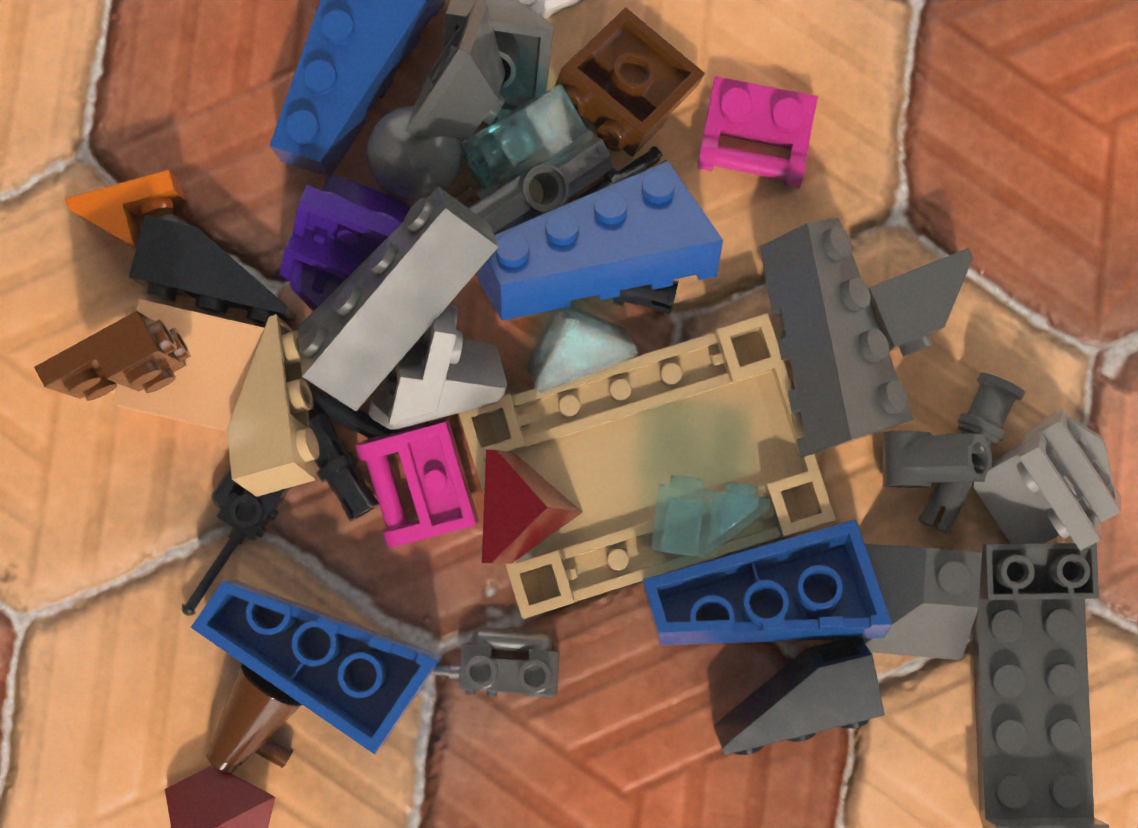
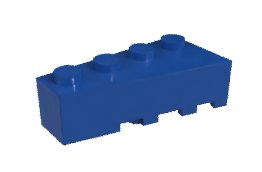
M320 0L269 145L279 160L327 177L331 176L366 124V117L379 97L383 98L393 82L392 77L407 54L411 55L421 39L422 31L432 16L437 15L445 0Z
M666 161L494 235L498 248L477 271V279L501 320H507L570 307L571 300L598 296L599 301L619 297L620 290L650 285L651 290L673 286L674 279L694 275L697 276L698 280L717 277L723 239L669 161Z
M238 580L222 581L190 627L373 754L384 745L443 657L442 655Z

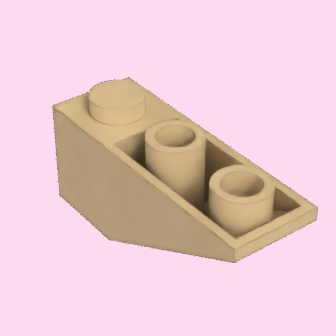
M277 315L268 318L227 427L232 480L256 497L316 480L314 460L319 458L318 441L309 423L308 410L313 408V397L308 383L302 377L298 331H293Z

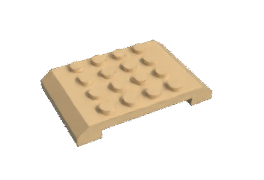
M768 313L718 328L714 333L512 396L507 394L492 405L459 413L483 494L485 488L486 450H500L517 454L582 511L580 515L514 563L505 564L522 619L836 520L815 454L800 458L797 439L805 436L801 413L791 412L788 391L793 390L784 360H781L779 345Z

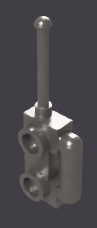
M481 627L474 631L471 645H462L461 664L451 663L450 666L437 665L431 675L449 676L450 679L459 680V689H465L466 695H476V690L487 691L486 696L497 697V692L524 694V696L551 698V696H556L558 691L560 651H552V639L546 632ZM493 651L529 652V660L493 657Z

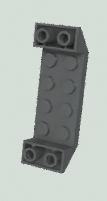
M1076 543L983 544L979 608L973 624L979 815L983 828H1109V824L1094 817L1085 599L1099 598L1097 543L1081 551Z

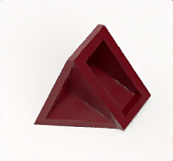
M486 450L482 563L512 564L580 515L582 511L517 454L500 450Z
M213 765L165 789L171 828L269 827L275 796L231 773L223 772Z

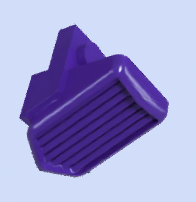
M339 175L329 176L322 190L307 185L299 201L293 232L284 250L279 278L290 282L292 290L314 311L404 222L407 213L411 209L410 206L402 200Z

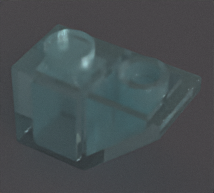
M559 84L521 104L493 121L490 125H486L476 131L471 138L461 140V153L480 185L485 189L553 157L588 130L563 86Z
M671 475L669 485L659 483L657 486L649 550L707 558L769 510L771 498L757 496L758 486L725 482L724 492L702 489L703 479Z

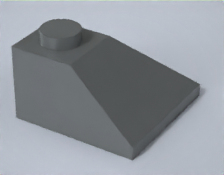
M475 1L425 78L405 130L414 137L443 136L471 138L482 121L490 125L500 112L506 97L499 94L505 77V70L488 7L483 1Z
M476 0L450 1L445 15L444 49ZM481 0L487 4L505 70V77L499 94L506 97L496 117L543 124L554 24L519 0Z
M865 544L892 622V626L885 638L862 639L870 652L962 660L979 608L982 552Z

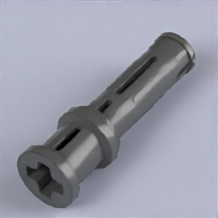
M981 372L977 378V382L980 384L979 390L968 412L960 414L957 420L959 423L957 427L962 430L961 434L985 435L986 443L990 448L991 444L998 445L999 441H1003L1006 434L1002 429L1015 400H1022L1025 391L1007 380ZM973 482L937 483L918 521L931 527L940 508H944L945 511L936 530L951 535L952 527Z

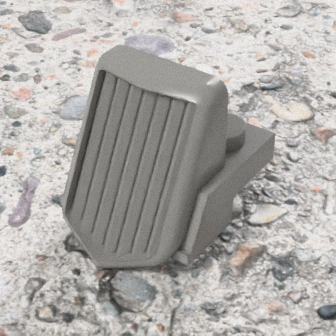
M449 304L377 387L371 399L368 415L388 429H400L497 403L504 396L507 386L498 348L491 343L463 339L462 331H458L455 328L457 306Z
M1063 408L1058 409L1055 413L1024 433L1022 443L994 461L991 469L986 474L985 482H974L975 491L1011 544H1044L1059 535L1063 539L1071 536L1081 551L1101 540V522L1121 512V496L1112 484V474L1104 439L1080 422L1068 417Z

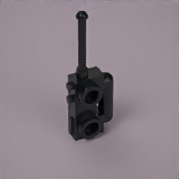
M231 465L213 490L211 499L221 509L216 517L233 527L228 535L229 540L187 603L182 604L181 610L185 615L192 616L196 613V607L237 545L242 544L246 537L256 540L258 537L262 538L265 535L267 529L264 527L270 519L274 520L277 517L279 511L276 509L292 487L257 497L246 490L241 496L238 492L242 486L232 480Z

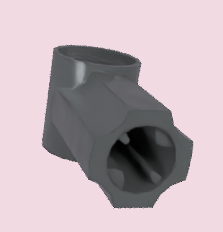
M920 431L883 432V487L928 488L931 487V483L985 482L986 474L992 466V452L986 443L985 435L973 433L932 435L930 432Z

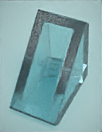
M570 306L552 311L526 367L537 393L540 394L636 356L638 352L624 327Z

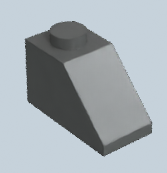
M969 248L868 288L871 297L870 303L880 331L888 341L889 352L899 348L904 357L933 345L930 336L945 327L972 262L973 256Z

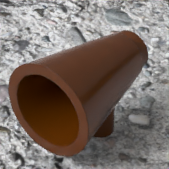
M242 663L210 743V750L206 755L208 761L223 772L233 773L238 766H241L253 753H256L283 768L290 759L293 748L271 736L302 704Z

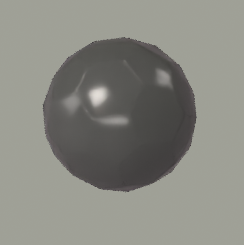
M414 106L398 107L384 115L375 125L367 144V162L373 177L380 187L394 197L418 201L421 198L427 199L438 187L445 191L457 176L461 164L462 146L459 138L414 137L405 130Z

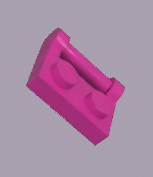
M715 76L697 169L712 171L713 167L725 168L784 180V186L800 188L806 167L807 151L818 96ZM719 135L790 149L788 159L718 146Z
M449 418L389 435L369 438L355 444L360 461L366 460L386 524V528L382 530L387 547L400 546L477 525L479 518ZM399 453L419 520H406L388 462V454Z

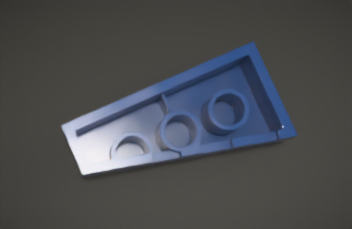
M856 520L643 580L645 597L660 645L885 638L892 626Z

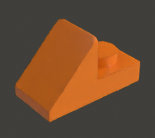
M165 170L65 198L67 209L136 250L141 232L137 216L142 215L144 218L145 215L158 218L173 212L174 205L185 203L187 199L182 182L170 170Z

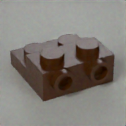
M625 7L562 67L552 91L557 94L558 104L567 115L573 118L583 116L598 128V137L603 140L608 149L614 152H619L623 149L633 157L663 127L668 116L700 84L705 72Z
M135 311L36 365L34 368L44 387L78 399L85 397L87 401H91L113 391L117 387L116 383L138 392L143 389L146 393L160 390L176 379L174 372L187 366L184 360L191 357V354L183 338L175 328L168 330L160 319L154 321Z

